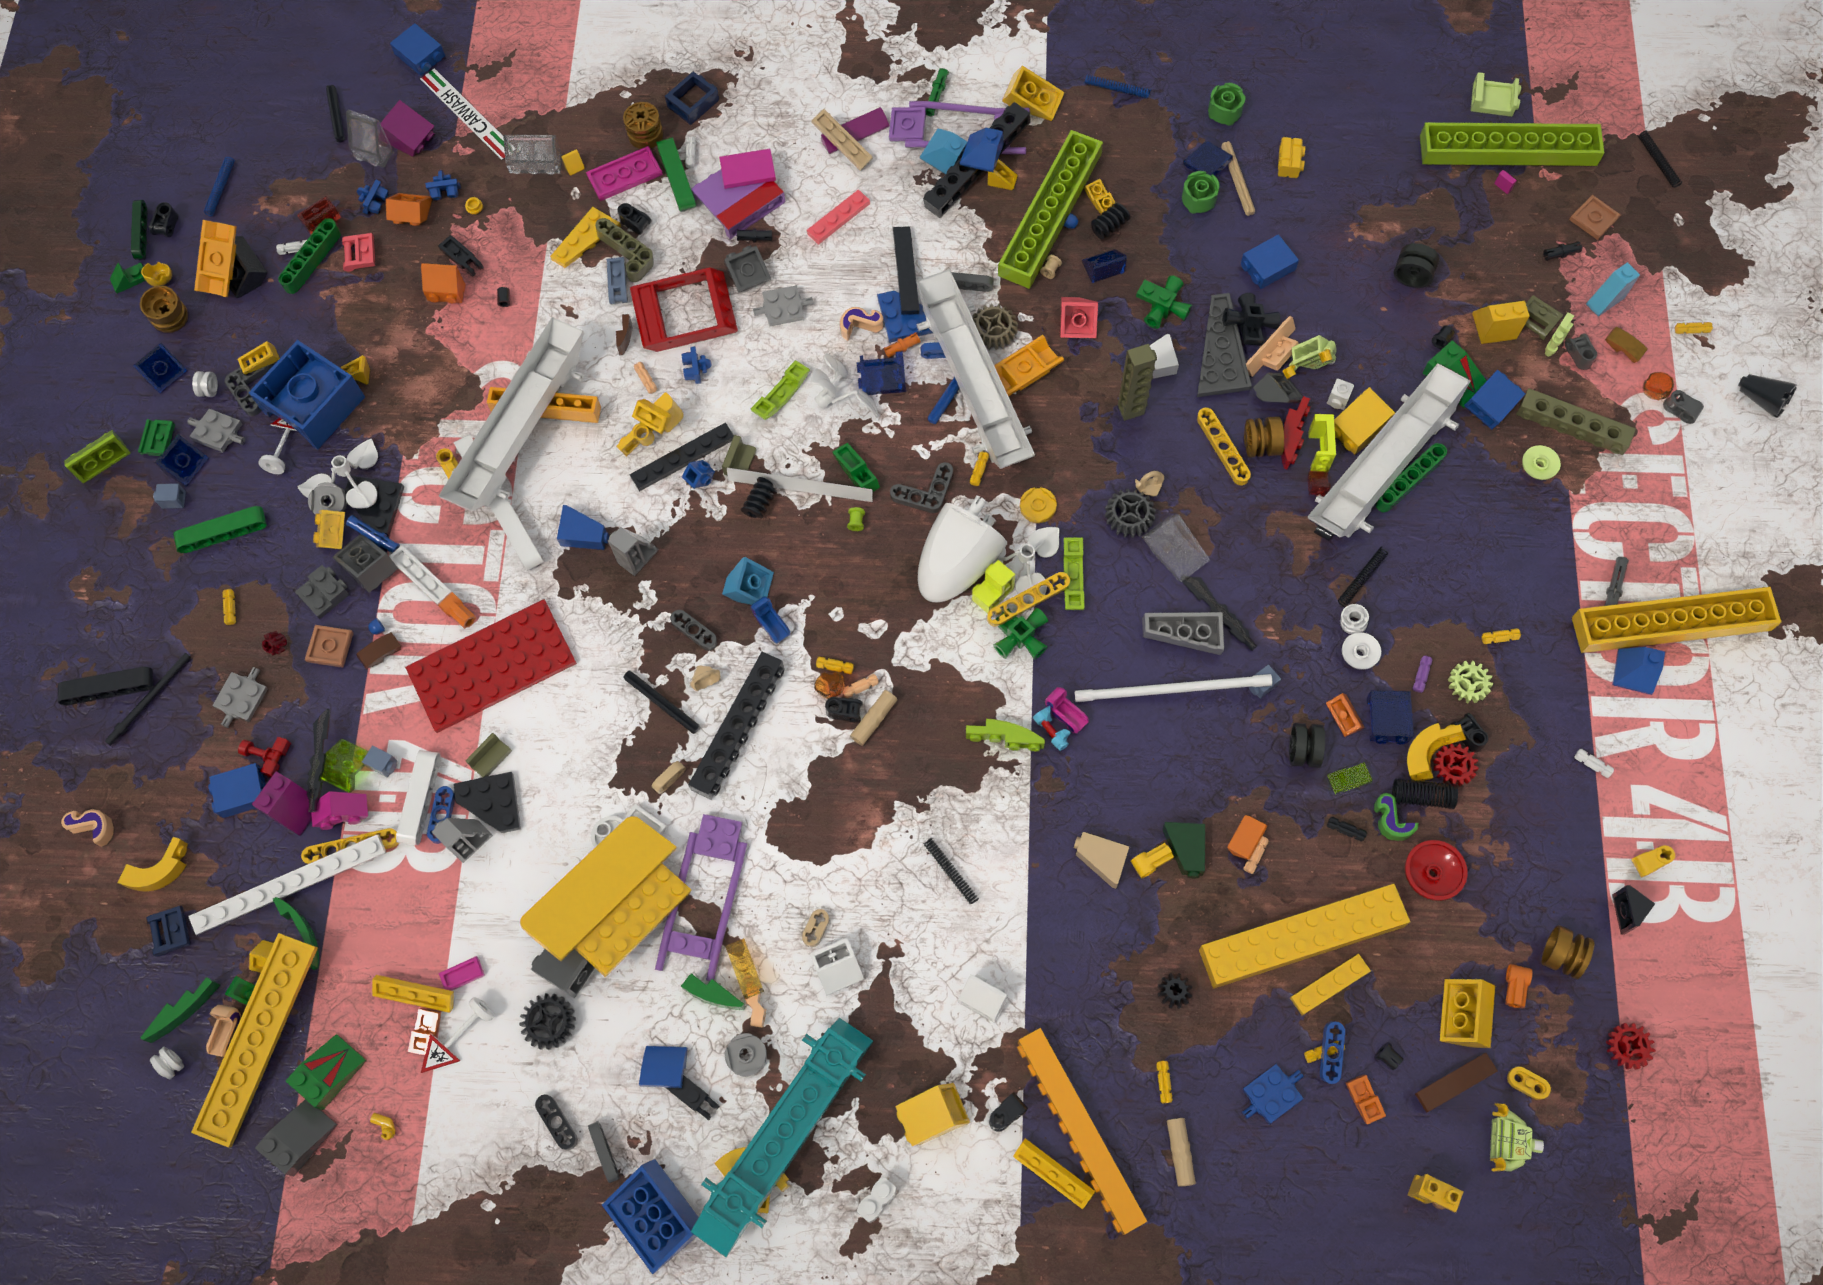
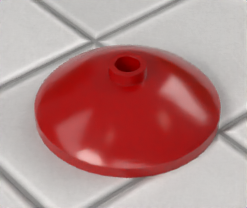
M1439 840L1424 841L1415 846L1407 856L1405 862L1407 881L1413 890L1424 898L1434 901L1450 899L1463 889L1467 880L1468 871L1463 856L1455 847ZM1434 871L1436 876H1431L1429 872Z

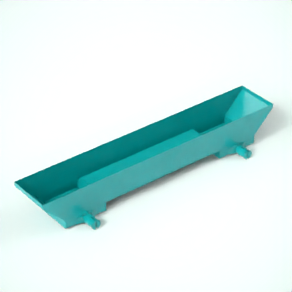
M838 1018L818 1040H815L808 1034L805 1035L802 1041L812 1047L811 1054L742 1155L724 1179L717 1185L707 1177L701 1184V1186L711 1192V1195L691 1233L724 1257L729 1255L751 1221L761 1229L764 1227L767 1220L757 1214L758 1210L850 1075L860 1080V1082L866 1076L856 1066L873 1043V1040L841 1018Z

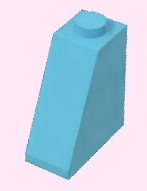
M1627 262L1611 274L1586 305L1599 317L1625 299L1640 274Z

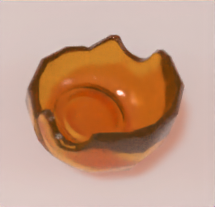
M1653 372L1644 381L1642 388L1647 397L1659 401L1671 394L1675 383L1669 374Z
M833 671V674L823 672L816 679L814 690L825 699L838 697L845 688V679L836 671Z

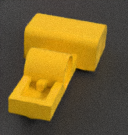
M667 392L653 403L673 415L672 420L664 430L665 432H670L683 419L682 409ZM640 422L632 428V431L627 436L620 439L616 447L627 457L639 444L649 446L653 443V429ZM647 432L646 436L641 438L642 434Z

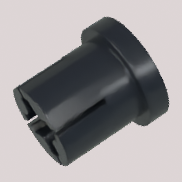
M1448 325L1442 326L1440 331L1433 336L1432 344L1442 350L1450 343L1455 334L1454 329Z
M1386 1042L1374 1056L1377 1060L1385 1063L1391 1070H1395L1398 1067L1394 1061L1400 1065L1404 1059L1392 1048V1044Z

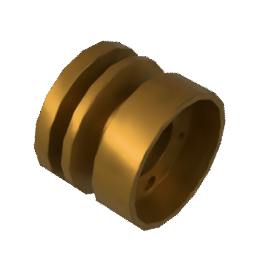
M638 102L625 110L623 120L629 142L638 149L647 146L651 149L657 146L656 142L661 141L663 138V130L656 107L648 102Z
M152 287L144 292L140 299L141 311L158 331L163 333L178 331L188 320L186 306L169 287Z
M1280 417L1265 418L1264 426L1260 418H1256L1255 422L1253 419L1246 420L1244 444L1249 458L1255 457L1256 454L1258 457H1262L1264 448L1268 456L1282 455L1284 450V430Z
M1557 925L1546 942L1541 964L1555 971L1563 964V974H1571L1572 978L1578 980L1584 974L1591 961L1595 945L1594 940L1589 937L1584 939L1582 934H1578L1573 939L1572 930Z

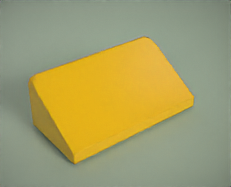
M641 399L637 400L632 417L658 433L663 434L673 415L650 401Z

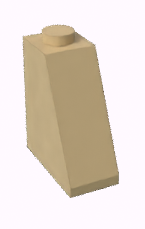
M1083 832L1081 838L1077 837L1074 848L1077 849L1076 856L1112 888L1116 889L1129 846Z

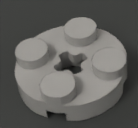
M329 482L320 483L310 492L308 505L315 515L316 513L319 514V510L344 512L347 506L346 494L344 489L336 484ZM327 496H330L332 500L329 506L324 503V499H327Z
M739 1034L726 1047V1064L736 1075L743 1077L753 1076L765 1066L767 1059L766 1047L758 1037L752 1034ZM745 1049L752 1053V1056L747 1061L744 1058H740Z

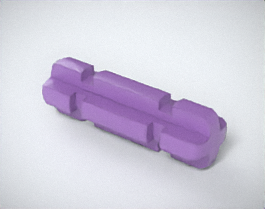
M1423 656L1421 658L1420 667L1418 668L1413 686L1415 692L1422 693L1425 689V683L1427 682L1432 664L1431 657Z

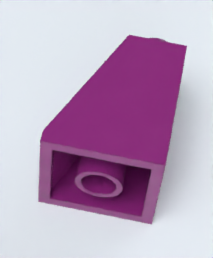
M399 100L379 124L377 138L413 157L416 153L419 154L423 150V144L426 140L429 142L435 134L433 133L434 125Z
M278 772L273 774L252 803L255 808L299 836L302 835L312 821V814L308 811L309 799L306 795L307 791Z

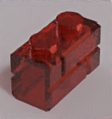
M327 196L297 214L300 222L310 235L324 219L330 218L337 221L341 218Z

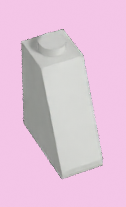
M1166 334L1150 345L1151 350H1155L1157 355L1153 379L1177 374L1179 364L1170 334Z

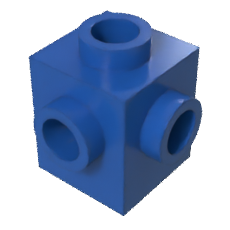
M704 460L693 461L686 467L682 478L695 489L708 486L712 481L715 471Z

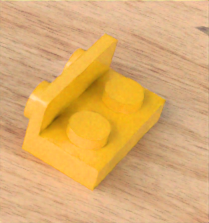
M319 510V514L316 513L315 525H318V528L313 536V543H316V547L342 549L345 512Z

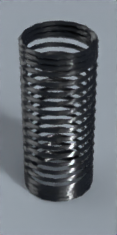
M1396 778L1393 782L1392 795L1396 799V804L1405 803L1409 805L1416 804L1420 806L1427 805V807L1455 809L1458 802V787L1456 784L1422 782ZM1408 787V797L1406 802V792ZM1411 787H1412V794H1411V801H1410V790H1411ZM1419 787V797L1417 802V792ZM1414 788H1415V799H1414V802H1413V795H1414ZM1426 788V800L1424 804V794ZM1429 788H1430V796H1429V803H1428V792H1429ZM1423 789L1422 801L1420 802L1421 790ZM1436 789H1437V798H1436V805H1435V793H1436ZM1432 790H1433V802H1432V804H1431ZM1441 790L1440 804H1438V801H1439V791ZM1443 790H1444V803H1443V806H1442V798H1443Z

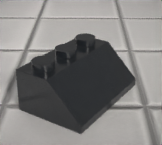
M235 236L236 252L232 280H230L229 288L236 298H241L262 285L267 271L244 237Z

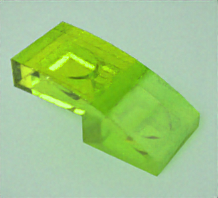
M1365 762L1327 775L1335 794L1373 782Z

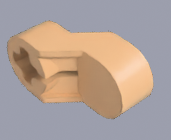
M749 986L745 1001L753 1009L750 1025L763 1028L766 1009H763L759 1004L761 987Z

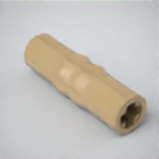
M884 690L851 733V739L863 746L896 703L897 698L889 691Z
M1185 1118L1167 1120L1178 1187L1195 1185L1196 1181Z

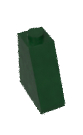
M1165 822L1163 833L1181 874L1193 879L1203 876L1205 872V824Z

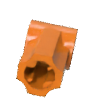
M453 592L438 604L446 615L451 616L464 629L470 627L476 619L475 615L463 605V602Z
M1513 964L1508 965L1506 971V982H1508L1506 1005L1514 1008H1525L1527 988L1532 980V969Z

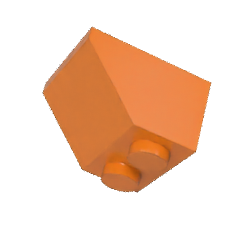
M397 193L387 198V220H391L395 224L410 222V225H421L420 223L427 220L432 202L431 196Z
M421 264L422 288L428 301L434 303H462L466 284L456 265Z

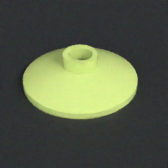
M1533 446L1524 453L1522 458L1524 470L1535 479H1550L1560 470L1559 456L1554 450L1546 446Z

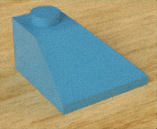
M938 128L919 158L946 174L947 170L958 162L959 157L964 153L967 141L953 132Z
M743 557L727 576L722 594L736 602L752 605L762 597L768 596L774 572L747 557Z

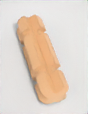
M638 362L634 364V369L648 393L656 392L657 387L643 363Z
M872 674L867 679L863 678L851 684L852 686L842 688V693L845 698H850L854 693L858 694L869 689V686L877 685L879 680L875 674Z
M1261 837L1251 858L1246 862L1244 866L1246 872L1254 873L1265 850L1264 848H1266L1269 842L1266 837Z

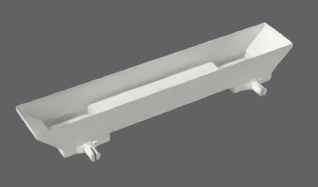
M950 269L916 281L923 311L926 316L925 322L916 324L917 329L921 331L929 328L933 332L950 365L978 427V433L981 438V444L972 447L974 455L981 451L987 452L991 462L995 463L1000 469L1034 457V451L1026 436L1032 433L1031 427L1023 428L970 314V312L976 311L974 304L966 306Z
M553 317L550 319L531 351H528L526 359L457 467L453 469L452 475L438 495L440 498L472 512L482 506L489 507L492 500L497 496L505 500L510 497L509 492L501 489L502 484L507 478L505 473L558 388H563L571 377L582 381L584 374L575 371L580 361L579 353L584 335L583 330Z
M1437 364L1410 397L1406 394L1402 396L1401 401L1404 404L1325 497L1321 495L1316 497L1315 502L1319 504L1308 515V519L1338 537L1347 536L1349 538L1359 528L1370 534L1374 526L1366 523L1365 518L1371 512L1373 505L1433 434L1436 435L1445 426L1454 431L1458 428L1459 424L1450 420V417L1456 411V407L1470 380Z

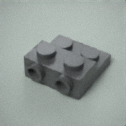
M747 246L742 249V252L738 254L735 252L730 253L724 259V264L738 293L771 280L757 246Z
M323 565L307 577L310 580L295 591L319 619L349 596L345 590L347 588L346 584L341 579L336 580L334 578L336 575L329 566L325 568Z

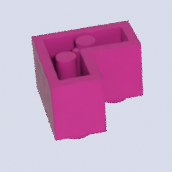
M329 791L318 800L317 812H311L312 827L329 830L341 822H348L350 825L361 823L362 820L368 817L366 794Z

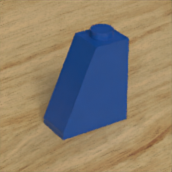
M563 505L557 534L560 546L605 550V544H608L609 533L604 525L567 505Z

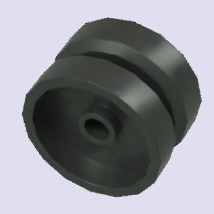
M1417 243L1405 245L1400 251L1393 272L1394 277L1403 285L1412 288L1427 287L1434 278L1435 270L1440 260L1439 254L1427 245Z
M1293 723L1289 744L1290 765L1303 766L1306 761L1309 767L1321 768L1325 751L1324 726L1311 724L1309 729H1307L1304 723Z

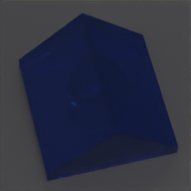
M1114 249L1083 259L1082 262L1091 282L1094 283L1125 273L1127 257L1125 254Z
M159 343L133 365L139 374L158 393L162 392L187 371L162 343Z
M178 434L156 460L155 464L166 475L187 486L209 457Z

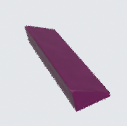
M881 107L841 125L856 141L890 127ZM823 133L821 134V142L829 154L839 150Z

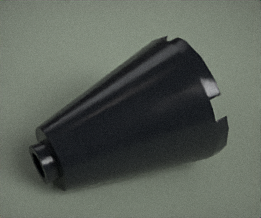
M1751 374L1747 377L1743 376L1738 384L1740 392L1775 418H1779L1784 412L1782 408L1789 404L1797 389V384Z

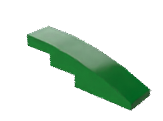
M206 977L194 993L186 990L175 1006L167 1003L140 1039L153 1043L173 1031L206 1003L220 984Z

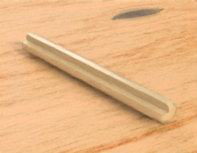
M1229 141L1224 142L1221 148L1244 212L1247 216L1253 215L1255 208L1233 147Z

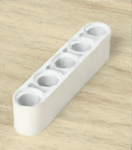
M419 750L416 755L396 834L398 843L419 845L441 762V754L438 752Z

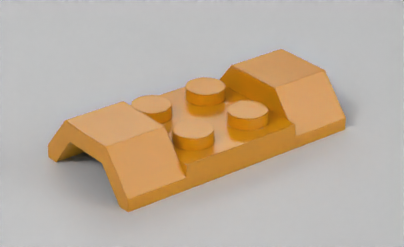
M203 220L194 291L228 297L229 284L233 276L237 226Z
M1041 335L995 364L994 367L1007 395L1010 396L1048 374L1052 368L1062 363L1064 358L1057 356L1049 347L1044 335Z

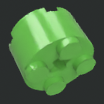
M1233 83L1216 86L1211 92L1209 101V118L1221 124L1233 125L1241 117L1245 103V95L1241 87Z
M1196 171L1187 177L1183 187L1182 202L1190 213H1203L1215 207L1219 192L1218 179L1214 175L1206 174L1205 171Z

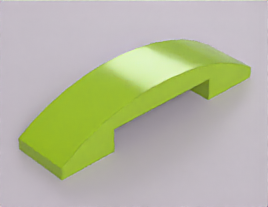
M795 360L784 372V377L765 398L761 397L751 408V411L764 420L773 416L795 394L807 377L810 369Z
M1064 538V573L1070 578V583L1064 590L1065 610H1084L1083 538Z

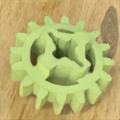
M1464 661L1462 666L1457 664L1455 669L1450 672L1452 676L1448 678V681L1452 682L1449 685V689L1455 690L1452 695L1458 694V700L1466 698V703H1469L1471 699L1474 703H1477L1479 699L1484 700L1486 695L1491 692L1489 688L1493 686V683L1488 682L1492 678L1491 675H1486L1488 669L1482 670V664L1480 663L1478 666H1475L1474 661L1470 665H1468L1467 661Z

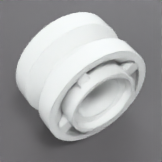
M195 372L192 382L195 395L198 397H214L218 388L215 373Z
M1358 604L1346 606L1341 613L1340 625L1342 629L1348 634L1364 632L1369 620L1368 611ZM1356 617L1359 619V621L1354 622L1351 621L1350 618Z
M162 1047L159 1050L160 1056L154 1055L150 1058L153 1068L161 1076L170 1080L175 1076L174 1070L180 1071L184 1068L180 1057L166 1047Z

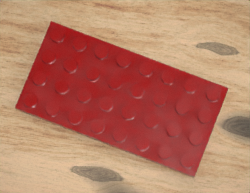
M545 599L405 668L434 731L438 733L577 663Z

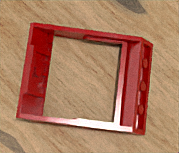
M709 267L635 285L630 288L644 349L659 352L738 331L723 271ZM707 280L717 326L667 338L657 292Z

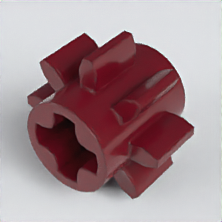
M274 631L264 635L265 640L262 642V647L265 652L271 653L273 656L285 651L284 646L287 645V640L283 634Z

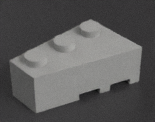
M622 527L614 531L608 540L618 564L634 576L659 550L644 537Z
M446 818L438 822L432 831L440 842L462 863L493 836L478 819Z

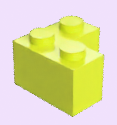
M999 560L994 564L991 563L985 571V580L973 588L972 601L988 614L989 610L999 605L1014 590L1015 573Z

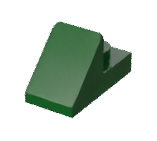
M117 263L110 277L112 286L117 294L146 281L141 274L144 267L142 263H138L125 270L120 263Z
M235 976L225 995L247 1005L255 985Z

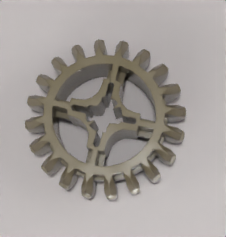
M991 303L990 307L984 305L983 310L978 308L977 313L973 314V321L984 345L988 346V350L991 347L997 350L998 346L1004 349L1005 344L1010 345L1011 341H1014L1015 335L1018 333V322L1016 321V315H1013L1012 310L1007 311L1006 306L1000 308V304H998L997 307H994ZM1004 321L1007 324L1008 328L1004 327L1005 325L1001 322ZM980 326L984 327L986 333L981 330Z

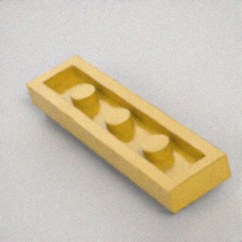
M1357 954L1293 995L1290 999L1303 1016L1371 972L1361 956Z
M375 975L372 979V996L448 1013L453 1009L454 991Z
M1026 1138L1013 1155L1015 1159L1081 1209L1086 1206L1095 1193V1190Z

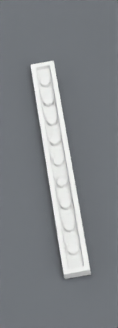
M377 834L189 916L195 934L199 935L273 903V898L275 897L282 899L387 852L380 835Z

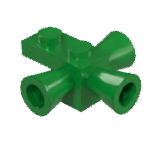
M1169 276L1165 288L1147 280L1143 281L1136 297L1152 304L1151 311L1144 318V322L1148 326L1155 329L1159 328L1162 318L1167 319L1170 312L1183 321L1187 319L1192 305L1176 301L1177 292L1184 286L1180 278Z
M1035 608L1027 620L1023 616L1019 618L1014 617L998 626L1007 637L993 644L995 650L1001 657L1006 659L1015 646L1019 649L1025 646L1034 660L1038 659L1047 650L1048 646L1034 638L1035 629L1048 623V618L1039 608Z

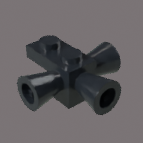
M1244 293L1238 298L1242 311L1239 312L1225 308L1222 317L1223 325L1240 324L1244 345L1262 346L1264 339L1261 326L1277 330L1280 324V313H1264L1263 304H1255L1256 296L1253 293Z

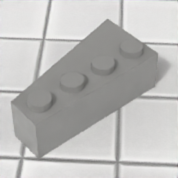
M1222 612L1145 613L1142 618L1144 638L1221 655L1224 651Z

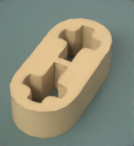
M679 761L674 762L653 782L652 788L658 794L663 793L685 772L686 767Z
M817 909L813 911L803 931L802 940L808 947H816L829 924V916L825 910ZM822 914L825 921H821L818 927H816L817 920L815 917H819ZM813 930H816L815 937L817 939L808 942L807 934L811 935Z

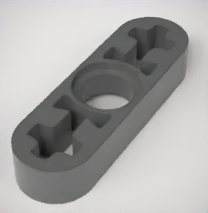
M951 272L959 289L989 292L993 289L994 279L990 276Z
M676 610L671 614L670 620L672 625L701 648L710 651L717 646L715 634L686 612ZM676 617H682L686 625L684 626V624L681 621L677 622ZM697 626L699 631L696 634H690L689 628ZM702 634L708 640L711 638L712 643L705 644V640L701 637Z
M596 1121L588 1125V1129L607 1181L612 1183L620 1179L619 1172L600 1122Z

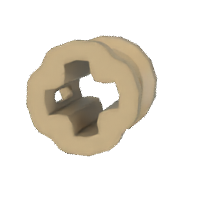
M1055 255L1048 256L1045 266L1040 269L1041 274L1048 279H1053L1062 261Z

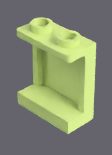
M1477 73L1473 82L1471 111L1512 117L1520 105V99H1518L1521 91L1519 78H1515L1513 84L1486 81L1484 80L1485 73Z

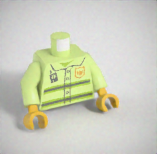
M1318 335L1292 347L1293 361L1289 364V367L1283 370L1286 379L1296 374L1295 370L1299 366L1318 369L1327 364H1333L1336 360L1335 354L1337 352L1335 342L1332 340L1328 341Z
M1495 1103L1494 1105L1498 1107V1112H1492V1115L1499 1117L1492 1119L1490 1161H1494L1496 1167L1491 1170L1493 1172L1513 1171L1523 1166L1526 1160H1530L1532 1152L1542 1153L1544 1143L1543 1140L1532 1139V1128L1527 1127L1520 1117L1508 1110L1506 1104Z

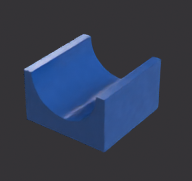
M299 340L285 352L249 391L250 396L265 415L270 417L272 414H275L283 419L317 450L365 398L352 375Z

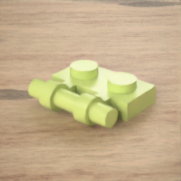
M1568 312L1546 346V356L1550 357L1556 353L1558 346L1572 328L1573 323L1571 321L1574 315Z

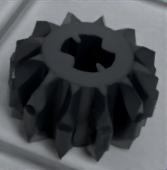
M1172 973L1168 975V979L1163 977L1161 979L1163 984H1158L1157 986L1159 990H1162L1157 994L1158 997H1165L1161 1003L1165 1004L1169 1001L1170 1009L1173 1008L1174 1003L1178 1009L1182 1006L1181 1002L1187 1005L1189 1003L1187 998H1191L1193 995L1188 992L1192 989V985H1185L1188 978H1184L1181 981V974L1179 973L1176 979H1174ZM1173 987L1177 988V995H1173Z

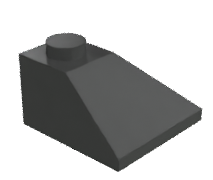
M1267 373L1253 387L1257 392L1256 396L1261 401L1301 403L1303 395L1289 378L1286 379L1284 373Z

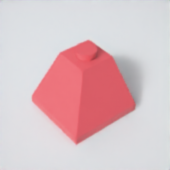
M1061 297L1060 338H1096L1098 302L1080 297Z

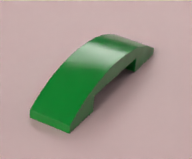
M277 897L273 898L280 915L287 920L293 919L304 942L318 947L314 932L305 917L285 901ZM318 949L310 965V968L316 970L319 966Z

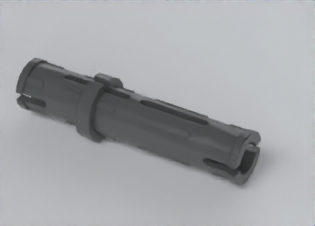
M1625 557L1616 558L1610 587L1606 590L1607 598L1604 606L1617 605L1619 597L1623 594L1621 589L1629 562Z

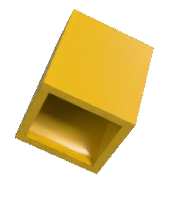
M1525 301L1490 305L1475 310L1472 313L1481 344L1517 339L1530 317Z
M1369 387L1334 419L1335 438H1338L1344 444V447L1355 455L1371 443L1393 415H1395V412Z
M954 1083L937 1085L895 1106L897 1117L904 1126L905 1137L911 1146L921 1145L971 1123Z

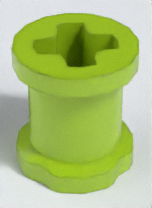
M858 507L850 508L848 510L850 521L847 524V528L851 531L863 530L864 509Z

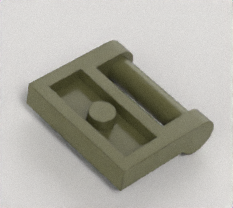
M1533 295L1526 303L1529 316L1546 328L1542 329L1529 319L1524 326L1538 334L1540 339L1545 340L1561 320L1563 314Z

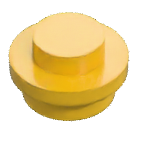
M471 197L466 201L465 208L470 214H478L482 211L483 204L478 198Z

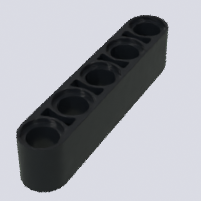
M138 667L58 683V703L61 705H74L151 690L154 687L153 669L150 667Z

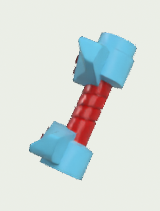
M1050 706L1034 715L1033 719L1038 725L1045 728L1052 737L1051 742L1059 751L1069 745L1067 738L1070 735V731L1063 729L1057 732L1050 723L1052 721Z

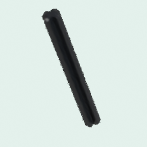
M629 670L624 674L623 678L625 681L692 734H695L700 729L697 722Z

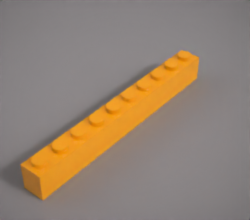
M1041 1028L1019 1039V1046H1017L1019 1054L1022 1058L1026 1057L1029 1065H1027L1030 1074L1032 1077L1036 1076L1040 1082L1037 1086L1043 1096L1047 1095L1050 1101L1048 1107L1053 1115H1058L1060 1119L1058 1125L1063 1134H1068L1071 1139L1069 1145L1074 1154L1078 1152L1082 1160L1079 1163L1085 1173L1089 1172L1093 1179L1090 1181L1091 1186L1096 1193L1100 1192L1103 1198L1101 1204L1106 1213L1111 1212L1114 1218L1112 1224L1117 1233L1121 1232L1125 1235L1146 1223L1147 1220Z

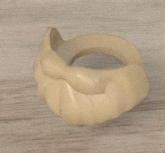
M1151 471L1144 475L1140 481L1135 479L1137 490L1147 496H1157L1162 487L1164 475L1159 471Z
M697 666L690 686L695 691L705 689L720 680V671L709 666Z

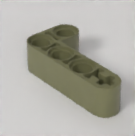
M606 218L597 220L595 226L598 238L629 260L626 264L627 277L631 282H639L654 265L652 251Z

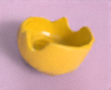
M157 262L156 265L147 263L141 271L147 283L154 287L163 286L170 282L172 278L171 268L167 264Z

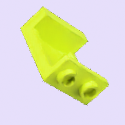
M1315 414L1308 431V438H1320V451L1316 452L1310 466V471L1324 473L1326 471L1329 472L1336 456L1334 415Z

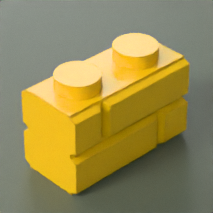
M1288 137L1281 139L1278 161L1279 177L1289 176L1290 178H1297L1300 171L1304 170L1305 161H1301V159L1305 155V146H1302V139Z

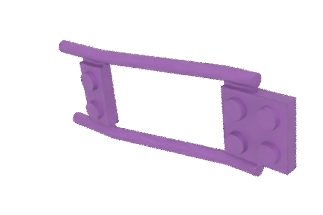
M909 101V107H892L889 140L905 141V148H926L929 141H923L926 108L995 115L994 120L1003 114L1005 108L932 101ZM1024 108L1030 113V108ZM1009 145L1001 154H1026V147H1010Z
M703 814L699 834L689 833L678 876L681 881L685 883L693 853L733 861L735 865L715 940L672 931L678 910L677 906L667 916L655 970L663 971L666 954L669 951L710 960L706 980L711 981V979H715L722 943L747 848V843L739 842L743 824L741 821Z

